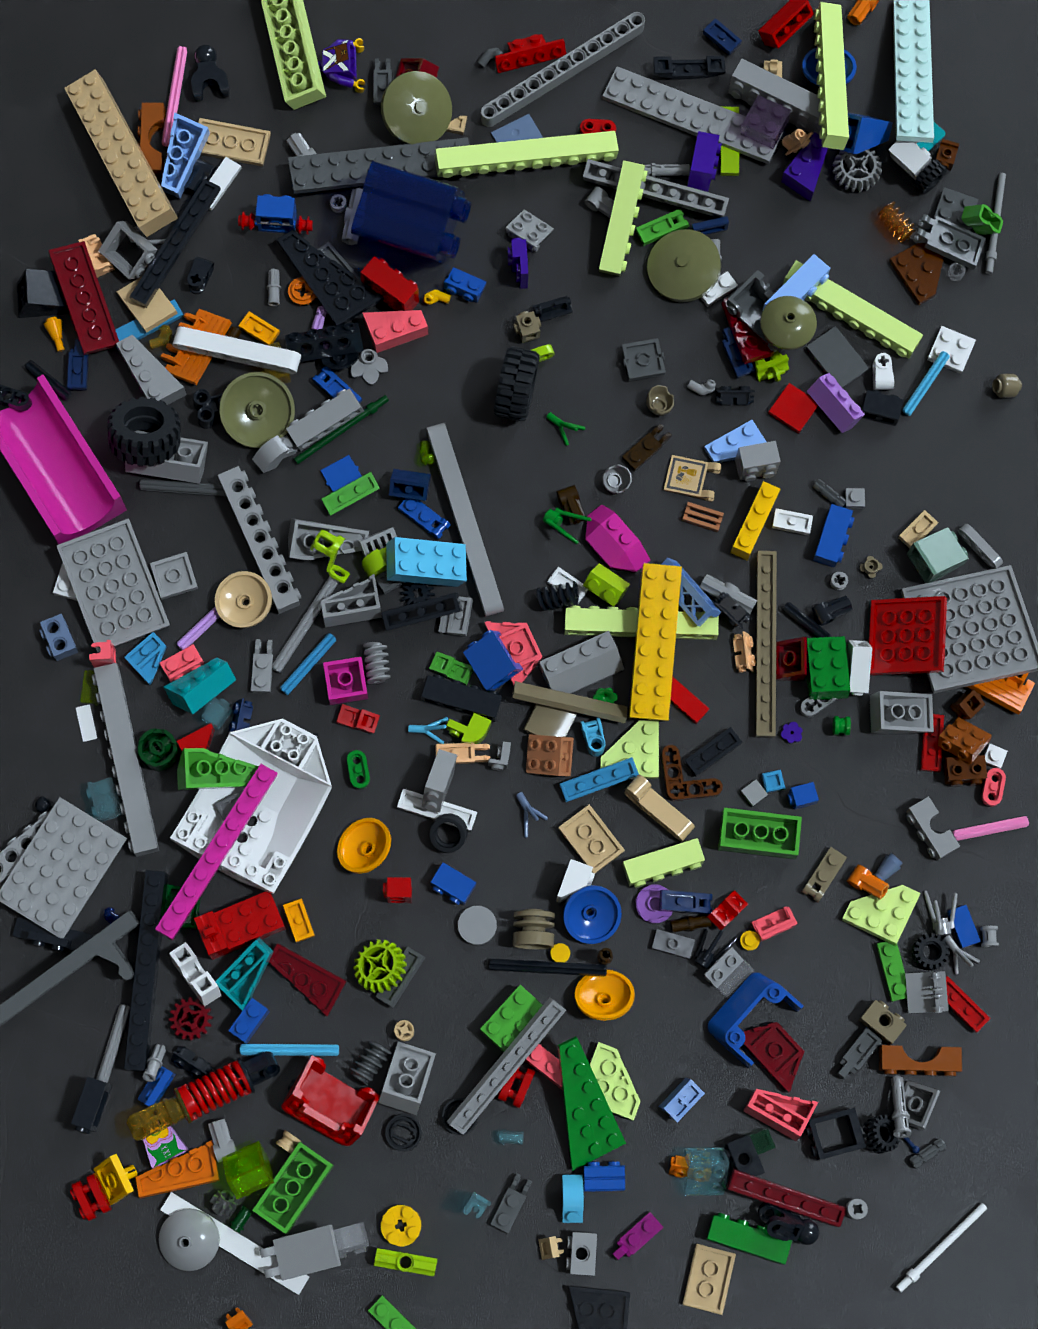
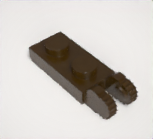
M662 424L658 425L651 433L649 432L622 456V459L634 471L662 448V445L672 437L668 432L659 441L655 438L663 430L664 426Z

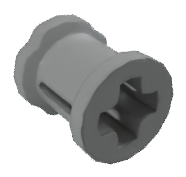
M998 926L980 927L983 936L981 947H999L996 936Z

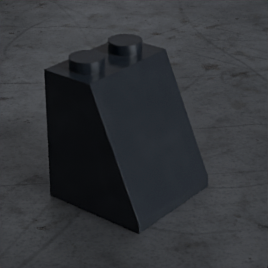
M25 269L17 282L18 318L67 314L68 309L55 271Z

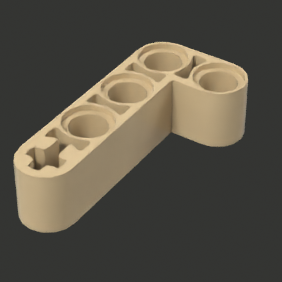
M638 774L625 789V795L670 834L683 842L695 828L694 824L656 793L646 778Z

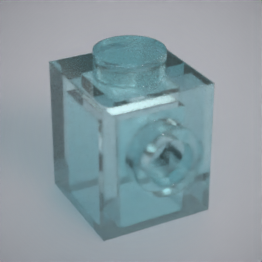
M214 697L212 701H209L204 706V713L201 717L203 721L208 724L211 723L214 728L220 730L232 713V710L226 700L222 698L218 700Z

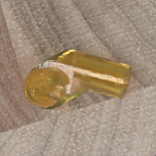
M168 325L161 326V333L158 338L149 340L152 349L168 344L172 336V330Z

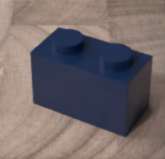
M393 469L390 479L389 496L426 501L431 474Z

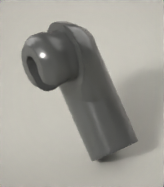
M497 47L487 49L478 60V63L485 68L490 59H494L495 56L503 54V52Z

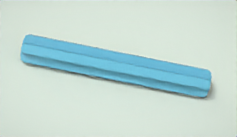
M942 351L904 406L903 413L908 416L913 413L950 357L948 353Z

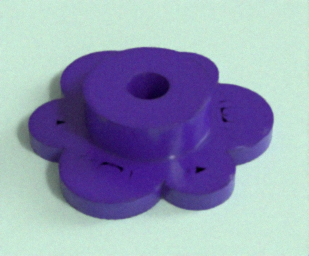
M790 722L789 725L785 724L783 726L781 737L787 739L788 743L799 742L802 739L801 733L803 729L798 727L796 722Z

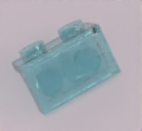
M112 777L95 783L87 782L89 788H86L88 799L93 800L94 806L91 809L94 818L98 817L100 822L122 816L120 802Z

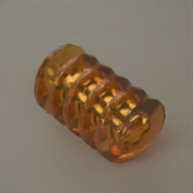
M894 201L886 205L878 213V216L880 215L879 219L884 221L886 227L889 226L888 230L894 232L893 236L899 237L898 241L902 243L911 237L916 229L912 230L915 225L914 223L907 224L910 220L909 217L903 219L905 212L898 214L901 209L900 207L893 208L896 204Z

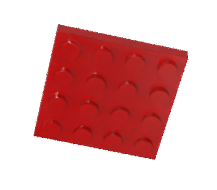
M934 596L871 600L869 644L872 646L870 675L944 672L947 597Z

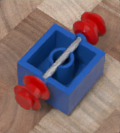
M270 194L258 195L256 218L253 212L247 216L244 211L238 218V226H241L242 230L245 227H249L250 231H252L255 225H258V230L262 232L288 233L291 230H297L299 234L302 231H306L307 235H309V231L313 230V220H310L309 216L306 220H303L301 216L297 219L295 198L286 195L281 197H275Z

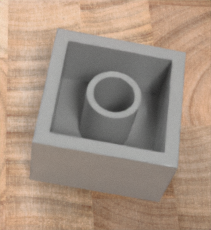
M776 441L739 447L735 458L739 480L747 482L762 476L763 478L773 477L777 473L781 462Z

